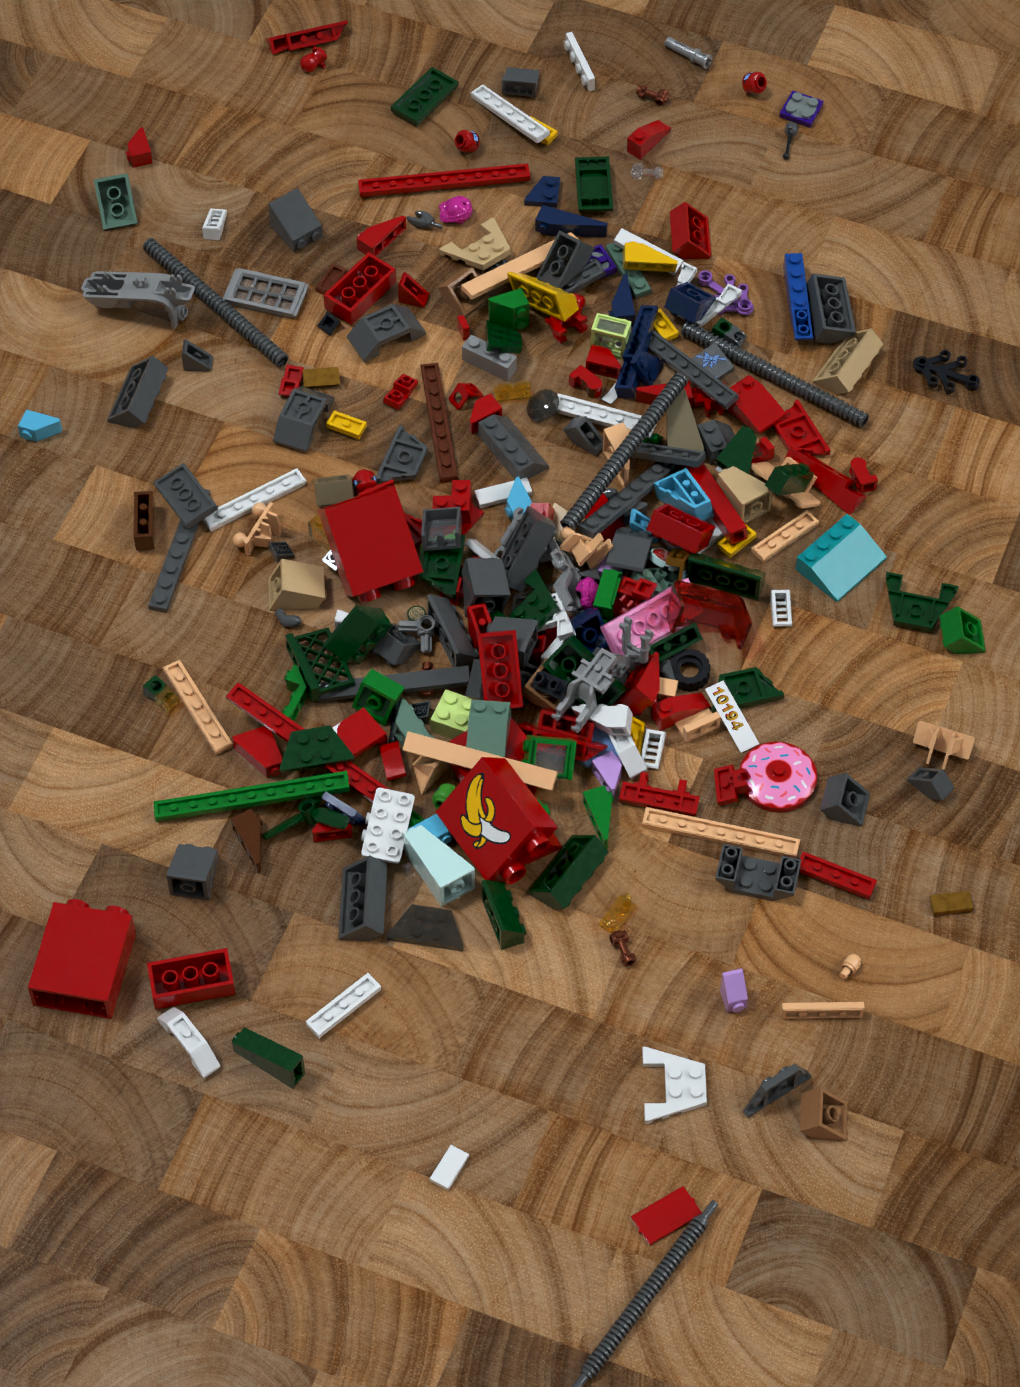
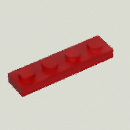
M804 851L801 854L799 873L868 900L870 899L877 883L876 879Z

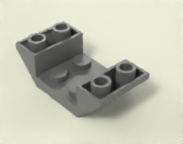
M391 304L362 317L347 335V339L363 362H366L380 355L379 346L404 335H407L409 340L413 341L426 335V331L409 308Z
M302 386L294 388L279 415L273 443L307 453L314 440L313 430L322 412L329 411L335 397Z
M723 844L715 880L736 894L769 901L794 896L801 859L782 856L781 863L743 856L742 847Z

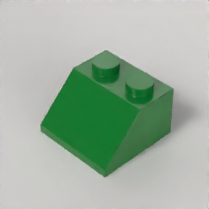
M522 288L488 298V320L510 330L528 327L529 302Z
M958 606L940 615V628L943 635L942 642L946 649L955 654L986 652L982 624L979 618Z
M371 669L360 684L352 708L359 711L364 707L375 721L385 726L397 706L405 687Z

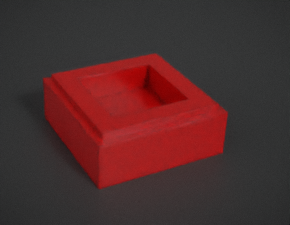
M463 315L457 316V328L462 339L467 340L470 337V327Z

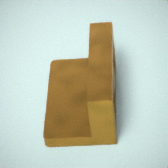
M675 547L666 557L665 564L680 567L678 581H681L687 576L688 558L692 554L685 552L684 549Z

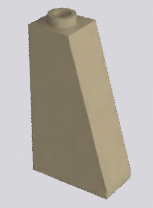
M683 389L666 411V446L704 451L686 391Z

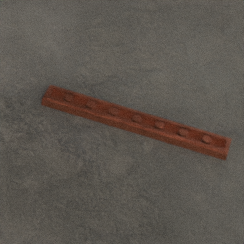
M438 363L421 364L420 369L440 483L452 482V480H458L439 365Z

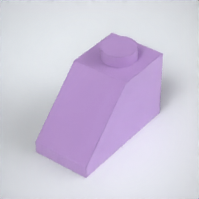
M610 751L592 760L591 770L602 786L605 785L607 791H611L613 798H615L623 763L619 756H615L613 751Z
M742 968L722 973L720 993L727 1013L732 1011L740 1012L747 1008L748 997Z

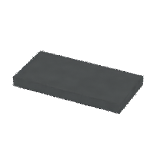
M184 463L153 482L187 529L218 510L217 505Z

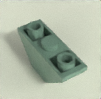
M405 699L401 700L393 734L402 747L404 746L408 731L434 738L425 729L423 721L418 719L412 705L408 704Z

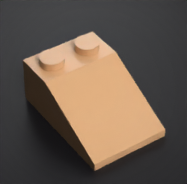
M624 422L603 429V453L607 460L610 459L611 455H613L631 431L629 428L627 429ZM630 459L617 475L623 489L629 485Z

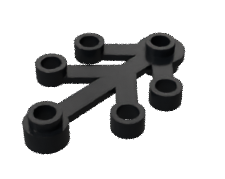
M942 350L940 355L931 358L919 356L913 361L914 370L918 373H923L930 388H935L938 385V378L932 376L930 371L937 374L947 394H952L955 391V384L949 381L947 377L964 382L965 388L970 391H975L979 387L980 380L977 375L971 374L966 376L951 371L956 368L966 367L968 360L965 356H959L957 361L941 366L934 365L941 361L948 362L950 360L951 353L948 350Z

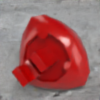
M625 594L623 596H616L613 605V617L617 618L641 604V600L627 598Z

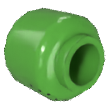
M445 783L438 787L432 796V802L436 809L441 806L456 786Z

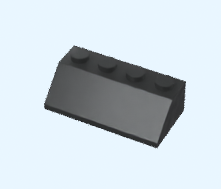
M813 273L806 286L815 342L833 344L855 335L856 330L845 278Z
M153 355L131 365L107 421L131 428L144 425L148 420L150 410L154 407V400L160 393V386L167 377L168 367Z
M493 414L478 422V436L514 479L516 477L520 479L527 477V479H530L549 468L546 461L509 417Z
M527 506L501 556L509 587L523 592L525 587H527L524 580L535 569L537 570L539 560L546 553L548 543L555 536L557 528L552 520L530 506Z
M432 594L427 595L428 616L433 617L435 620V632L452 667L469 665V670H471L474 659H479L477 649L472 647L470 635L464 631L465 626L462 619L459 620L457 617L458 612L455 605H451L448 598Z
M369 855L343 868L338 939L370 941L383 935L387 863Z

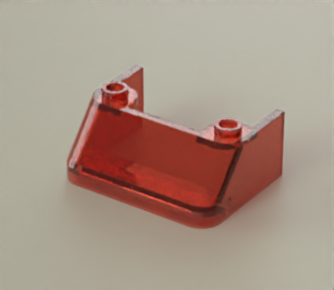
M680 580L674 581L666 616L670 632L674 633L677 626L683 625L685 620L718 628L723 638L728 640L735 639L737 648L741 650L752 626L744 600L732 593Z

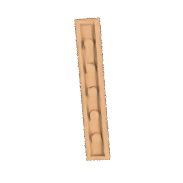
M177 660L163 667V672L215 755L233 748V743L182 662Z

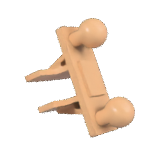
M260 502L253 505L252 512L259 519L248 537L241 532L233 536L234 545L237 547L244 546L245 554L248 556L255 546L269 548V543L273 542L272 534L281 536V523L278 514H275L274 503L272 502L267 507Z
M564 527L560 532V536L564 540L559 546L560 549L573 553L579 566L587 562L590 569L596 568L613 547L610 539L604 542L601 533H598L592 539L576 533L571 527Z
M919 721L913 743L930 749L926 764L930 763L933 750L946 753L942 769L945 771L949 755L969 759L975 737Z

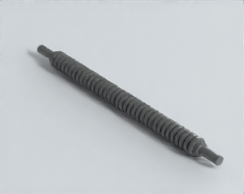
M712 1200L701 1215L693 1217L692 1221H690L689 1225H687L686 1229L670 1248V1251L666 1253L657 1265V1268L654 1269V1272L650 1274L647 1281L644 1282V1285L641 1286V1289L638 1290L637 1294L629 1302L628 1307L624 1309L618 1320L614 1322L608 1333L605 1334V1337L602 1338L601 1342H599L598 1346H596L595 1350L585 1361V1364L581 1366V1375L572 1387H583L587 1380L597 1376V1373L600 1372V1369L609 1360L610 1355L614 1353L620 1342L624 1340L627 1333L630 1332V1329L633 1328V1325L642 1316L646 1307L650 1305L656 1294L659 1293V1290L662 1289L666 1281H668L669 1277H671L672 1273H674L704 1233V1230L707 1229L708 1219L718 1207L716 1201Z

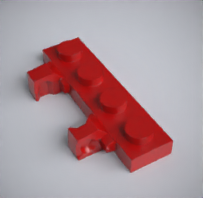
M641 772L639 782L629 783L623 781L619 802L696 817L700 796L690 795V792L686 791L687 780L679 779L677 791L659 789L647 785L649 773Z

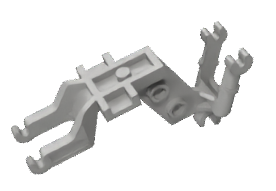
M518 507L514 510V519L507 526V530L500 539L501 546L494 552L495 556L499 557L506 549L523 516L521 514L524 511L523 508ZM553 537L550 539L547 551L541 556L539 563L552 560L554 567L563 571L553 587L559 595L565 610L574 612L577 615L583 609L580 604L581 599L578 591H576V587L581 580L580 570L574 567L572 563L573 557L560 549V539Z
M625 616L624 623H620L619 627L623 630L621 636L622 652L626 655L609 652L601 648L591 662L582 659L576 671L573 670L571 673L576 680L569 683L565 697L556 707V714H552L551 717L559 721L574 700L581 699L586 702V706L575 720L576 725L571 726L572 731L580 732L597 709L595 690L604 694L615 680L613 676L621 678L628 668L635 671L636 664L641 666V664L648 662L649 642L654 636L653 631L646 629L645 636H640L641 649L631 644V625L633 621Z

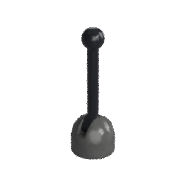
M793 122L785 125V134L788 136L786 151L783 154V159L785 160L789 159L788 153L791 138L797 135L799 126Z

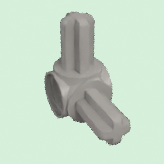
M424 615L417 618L416 621L400 620L398 622V630L400 632H416V635L420 637L421 653L428 654L432 652V637L435 636V620L433 617ZM428 624L431 628L424 629L422 625Z

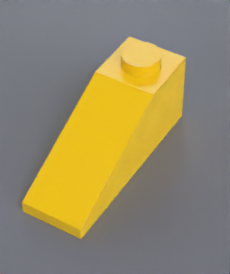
M635 241L625 242L623 248V269L661 272L676 271L677 260L643 243Z

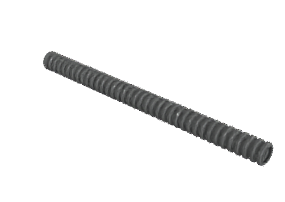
M149 238L144 242L143 250L175 277L179 274L182 277V283L193 285L195 287L193 294L214 310L239 334L243 335L247 341L268 357L277 367H282L286 364L289 358L287 353L259 331L241 313L237 312L233 306L198 278L197 275L166 250V248L154 238Z
M686 322L682 327V336L686 335V338H691L692 341L695 340L696 343H700L702 346L705 345L706 348L716 343L729 360H733L735 363L738 362L744 368L748 367V370H752L754 373L757 372L758 375L762 374V377H767V380H771L773 383L776 382L777 385L781 384V387H786L787 390L791 389V392H795L797 395L800 394L806 400L810 399V402H815L816 405L820 404V407H824L826 410L829 409L835 415L839 414V417H844L845 420L849 419V422H854L855 425L858 424L860 428L866 424L869 418L867 412L859 411V408H854L853 405L849 406L848 402L844 403V400H839L834 395L830 396V393H825L824 390L820 391L819 387L815 388V385H810L805 380L801 381V378H796L795 375L791 376V373H786V370H782L780 367L777 368L776 365L772 366V363H767L766 360L762 361V358H758L756 355L753 356L747 350L743 351V348H739L737 345L734 346L733 343L729 344V341H724L723 338L715 336L714 333L710 334V331H706L704 328L701 329L700 326L696 327L694 323Z
M680 373L673 375L613 455H611L610 459L607 460L604 467L601 468L579 499L576 500V503L573 504L567 515L560 521L563 528L571 527L575 531V528L578 527L606 488L615 479L646 436H648L649 432L652 431L673 401L688 384V380L684 375Z

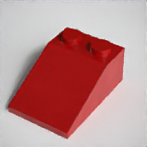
M750 375L730 387V389L738 394L739 399L726 411L757 433L761 434L787 416V413L765 387Z
M657 652L649 656L647 663L635 667V671L631 672L624 684L627 690L614 702L615 706L618 704L628 706L633 717L641 715L647 706L652 707L657 701L656 696L660 691L659 653Z

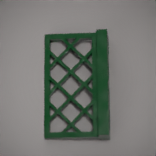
M329 627L295 637L293 633L285 635L286 649L293 664L299 668L311 702L319 700L320 695L355 685L346 662L338 656L336 657L334 653L332 656L324 653L326 650L323 645L324 642L318 640L320 636L327 635L329 637L331 635ZM308 641L311 643L306 647L300 645L299 642ZM314 644L322 646L320 651L311 648ZM308 653L317 656L314 661L306 657ZM321 657L329 660L327 665L318 662ZM333 662L341 664L339 669L330 666ZM318 667L323 669V672L320 675L313 672V669ZM327 671L336 674L333 679L325 676ZM339 676L346 677L348 681L340 682L337 681V679ZM321 681L330 683L329 686L321 688L319 684Z

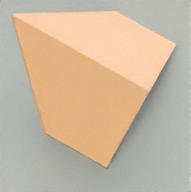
M420 756L412 764L421 796L447 771L446 762Z

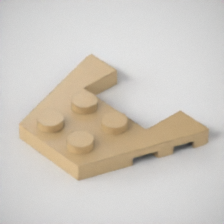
M491 218L481 224V230L487 234L483 238L470 244L463 250L453 242H450L439 248V253L441 256L445 257L448 255L453 260L458 261L460 259L465 261L467 265L485 270L511 255V248L494 218Z

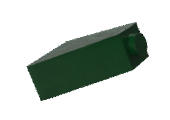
M742 426L713 463L722 470L734 466L749 474L757 440L755 432L750 427Z

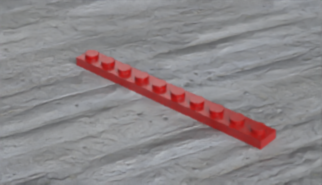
M528 163L360 179L358 180L360 197L530 181V171Z
M239 682L236 683L226 696L228 701L286 742L289 741L292 731L305 730ZM352 762L322 766L330 773L347 771L349 786L372 803L377 788L388 789Z

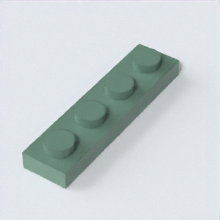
M613 243L605 245V250L616 265L622 277L624 274L628 275L630 291L634 298L650 294L651 288L640 270L623 269V249Z

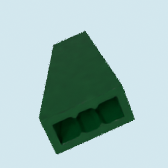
M245 1027L241 1032H237L234 1035L232 1046L235 1053L290 1088L294 1089L305 1075L304 1060L301 1054Z

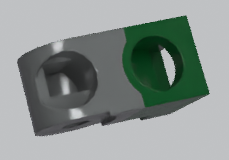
M722 317L713 326L711 331L715 336H719L724 341L727 340L729 344L733 343L734 346L737 345L739 348L747 339L743 331Z

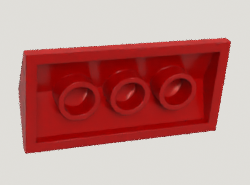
M516 630L477 634L483 699L485 701L510 702L511 708L523 707Z

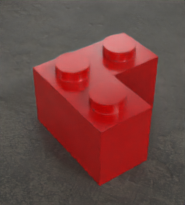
M452 480V494L433 496L432 509L460 507L463 523H471L473 495L471 480Z

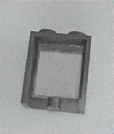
M460 507L423 510L421 530L423 551L461 548L463 521Z

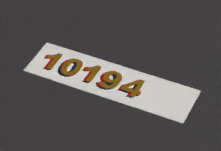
M724 680L706 688L708 696L740 752L742 753L759 745Z

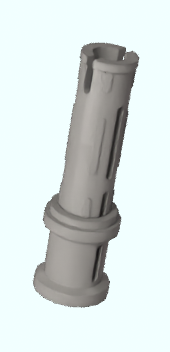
M668 37L665 41V47L686 56L692 63L701 65L703 69H707L710 66L712 55H706L700 49L690 48L671 37Z

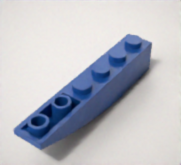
M802 253L785 254L783 270L795 341L813 340Z

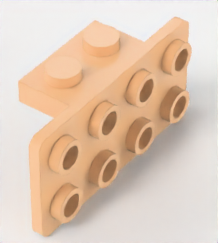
M786 457L781 466L799 463L791 457ZM768 462L752 463L750 466L756 476L764 478L766 481L775 468ZM813 475L804 492L783 496L792 499L795 502L794 504L801 509L819 506L821 502L808 493L817 477Z

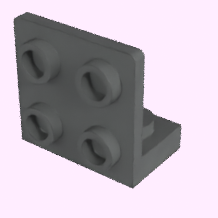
M507 67L502 78V94L536 97L539 70Z

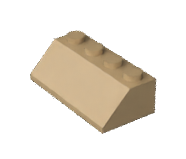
M873 329L857 331L855 335L843 339L814 378L813 383L834 394H847L851 392L854 384L862 377V373L870 366L872 359L879 353V349L883 345Z

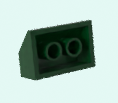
M355 605L323 645L345 662L359 664L375 648L377 642L386 635L392 624L382 608Z
M482 880V902L500 949L503 950L523 944L526 929L524 924H520L518 920L520 918L518 908L512 905L513 897L511 891L506 889L504 883Z

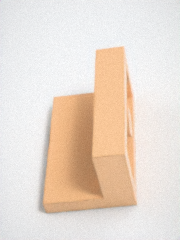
M707 708L676 722L675 726L684 740L688 742L719 728L721 716L718 712L712 713Z

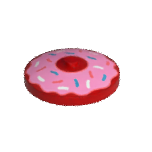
M775 741L760 744L745 755L740 765V769H747L751 776L750 779L745 781L748 782L752 791L743 794L752 804L766 811L789 812L798 809L809 801L816 788L817 770L813 760L801 748L790 743Z

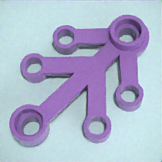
M706 270L699 273V284L703 287L708 286L721 295L724 288L712 280V273ZM727 274L724 279L725 285L729 283L734 286L735 276ZM744 283L739 284V289H745L742 290L741 300L737 298L732 302L734 305H728L717 315L720 316L725 312L736 311L740 315L751 314L754 306L747 298L748 285Z

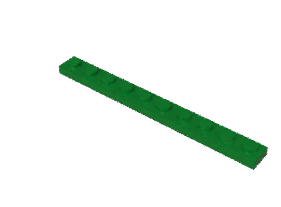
M342 771L153 801L154 816L156 822L323 796L325 791L329 794L349 792L348 772Z

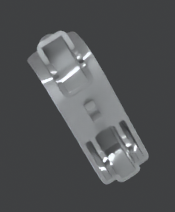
M96 271L92 273L90 278L84 280L81 289L83 297L88 302L105 309L130 308L134 301L160 303L165 306L164 310L169 312L167 317L171 319V327L176 328L178 322L183 321L187 317L188 309L185 307V304L191 299L195 287L182 283V277L179 274L175 277L173 274Z

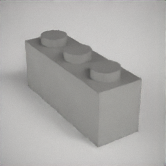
M470 335L462 346L463 361L507 382L517 370V356L509 352H500V348H493L492 352L486 351V341Z

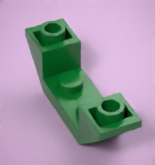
M293 665L291 671H287L284 679L287 690L292 691L289 705L284 707L282 713L293 721L297 718L308 697L306 684L297 665Z

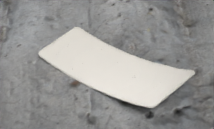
M616 383L602 400L611 404L617 398L614 388Z

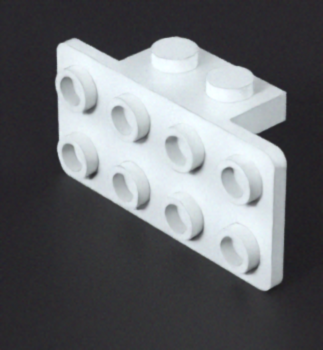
M384 788L376 789L371 813L367 812L365 824H368L367 830L363 829L361 841H364L361 851L363 857L370 855L381 861L395 864L400 863L404 847V833L408 829L415 799L413 794Z

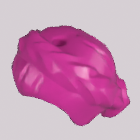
M456 196L448 199L446 202L444 201L439 204L440 220L443 223H464L472 215V202L463 196Z
M591 577L580 580L576 587V591L582 595L580 604L584 610L587 608L598 610V608L593 607L599 585Z

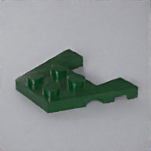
M535 569L524 580V583L534 591L514 609L508 618L537 620L539 631L559 610V607L542 580L541 575ZM497 609L490 615L492 622L495 616L507 617Z
M886 572L885 580L893 625L931 632L939 621L940 615L945 612L957 594L959 586L942 583L939 598L900 591L903 575Z

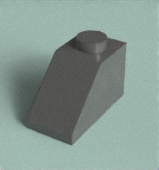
M587 416L573 418L563 429L573 444L594 456L603 448V438Z
M919 767L907 778L911 785L929 799L943 800L954 789L944 769Z

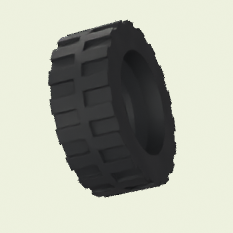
M683 649L671 656L669 661L675 680H678V689L684 692L698 691L707 684L710 676L709 659L706 658L704 653L702 654L699 650ZM685 663H692L698 667L699 671L694 677H685L680 673V667Z

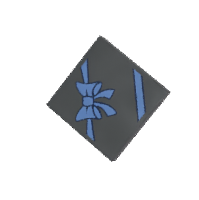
M713 343L691 358L718 380L723 379L735 370L733 364L716 343Z

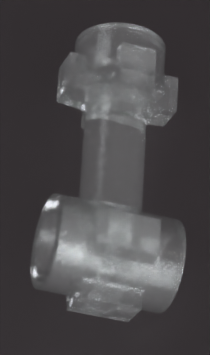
M635 163L631 167V175L636 180L641 179L642 175L655 176V179L659 180L663 179L664 169L660 167L645 169L641 163Z

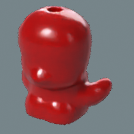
M314 46L312 53L301 58L300 66L302 70L311 73L318 65L326 68L327 54L322 48Z

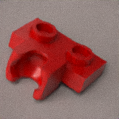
M691 388L694 407L703 406L707 418L710 417L711 410H716L719 415H723L724 408L699 388Z
M732 764L714 769L716 797L719 806L738 802L737 793L743 794L752 791L748 782L745 781L751 778L747 769L735 770Z

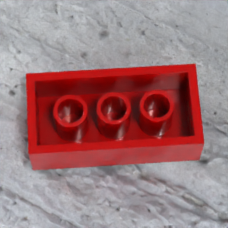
M368 252L323 295L324 308L348 324L353 325L397 282L396 269Z
M227 948L147 963L155 1010L236 995Z

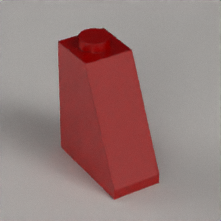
M262 726L232 736L234 750L266 778L281 774L280 765L283 758L271 730Z

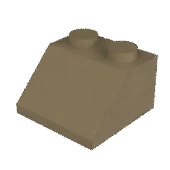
M350 474L313 479L317 506H321V508L354 498Z

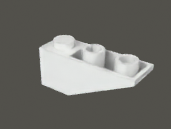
M599 704L589 718V721L596 723V728L611 736H630L633 714L630 708L623 704L616 706ZM586 705L572 706L574 714L579 716Z

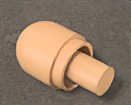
M850 954L846 957L841 966L842 971L839 974L842 979H846L848 975L856 973L861 966L860 957L856 954Z

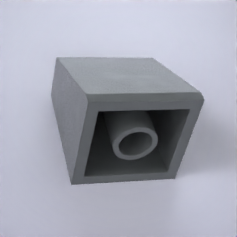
M298 188L268 203L271 228L293 252L304 248L306 245L322 237V225Z
M466 558L462 568L465 617H467L468 606L482 603L486 604L489 615L496 609L503 614L511 594L502 558Z
M495 616L493 622H489L486 633L516 630L520 670L525 671L538 641V621Z
M178 844L166 875L170 895L209 900L219 861L218 850L208 846L197 847L192 844Z

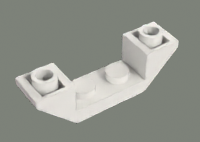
M609 735L631 779L640 775L641 772L648 771L631 735Z
M172 1007L157 1017V1020L168 1034L172 1033L190 1055L192 1065L203 1078H206L221 1067L207 1041L184 1012Z

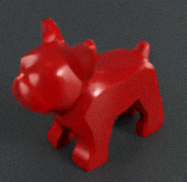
M573 294L577 298L579 309L565 322L553 316L545 318V322L549 324L554 339L559 344L567 341V337L563 335L567 332L565 328L574 327L579 333L588 330L586 324L588 321L587 317L581 315V310L586 303L585 297L582 295Z

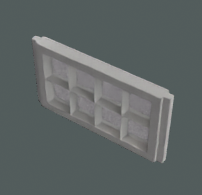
M239 268L235 269L223 299L233 306L293 319L297 318L309 284Z

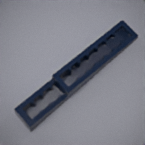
M640 306L622 356L624 363L614 387L618 398H635L636 387H638L640 379L630 362L636 350L647 352L658 313V306Z

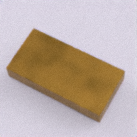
M339 368L303 369L304 387L340 386Z
M969 891L935 894L929 897L933 916L973 911Z

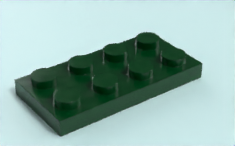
M431 67L391 106V111L418 126L459 86V81Z

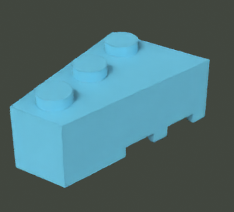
M687 468L654 482L656 497L663 503L674 506L703 521L714 516L711 500Z

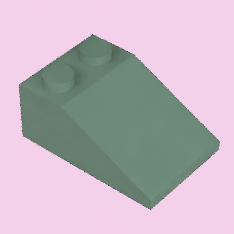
M128 173L94 179L103 230L138 224Z
M471 700L466 747L505 757L511 722L510 702Z

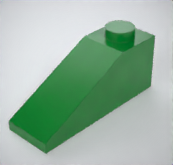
M605 785L584 791L582 802L599 840L608 849L611 806L614 799L611 791H607Z

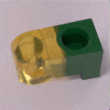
M156 675L143 685V694L148 699L154 700L166 712H169L180 702L177 694Z

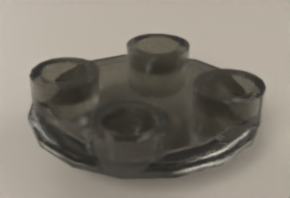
M548 389L535 393L527 404L528 416L536 423L547 420L551 416H556L559 413V397L557 393Z

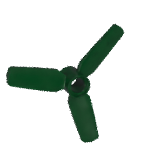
M316 773V774H313V776L323 775V774H321V773ZM322 796L305 798L298 806L300 813L266 831L262 836L267 840L303 820L308 825L319 823L338 829H345L348 826L349 818L325 807L318 808L322 801Z

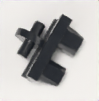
M542 670L537 672L533 679L534 689L560 701L563 700L569 682Z

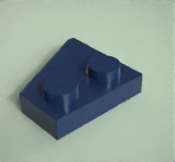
M636 350L630 364L644 386H651L656 380L664 362L644 350Z

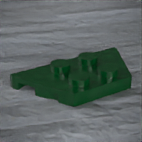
M486 320V351L492 352L493 348H500V352L521 353V334Z
M461 535V548L425 551L421 581L453 599H456L465 535Z
M757 667L719 675L718 683L724 680L739 708L784 699V692L777 690L773 686V682L768 677H765ZM713 704L712 713L718 712Z
M330 725L292 731L280 765V773L355 761V758Z

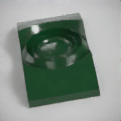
M609 156L575 157L578 212L613 211Z

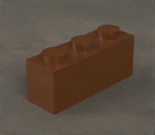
M153 491L134 492V542L136 550L155 549V502Z

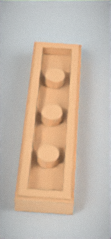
M806 510L753 546L751 552L764 563L817 527L819 521Z
M864 1002L782 1003L781 1007L782 1019L862 1018L864 1013Z

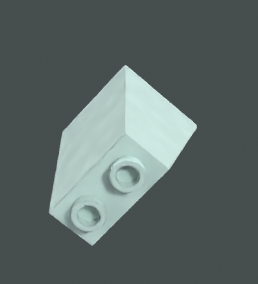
M422 825L416 828L412 827L404 833L405 854L441 907L475 889L474 867Z

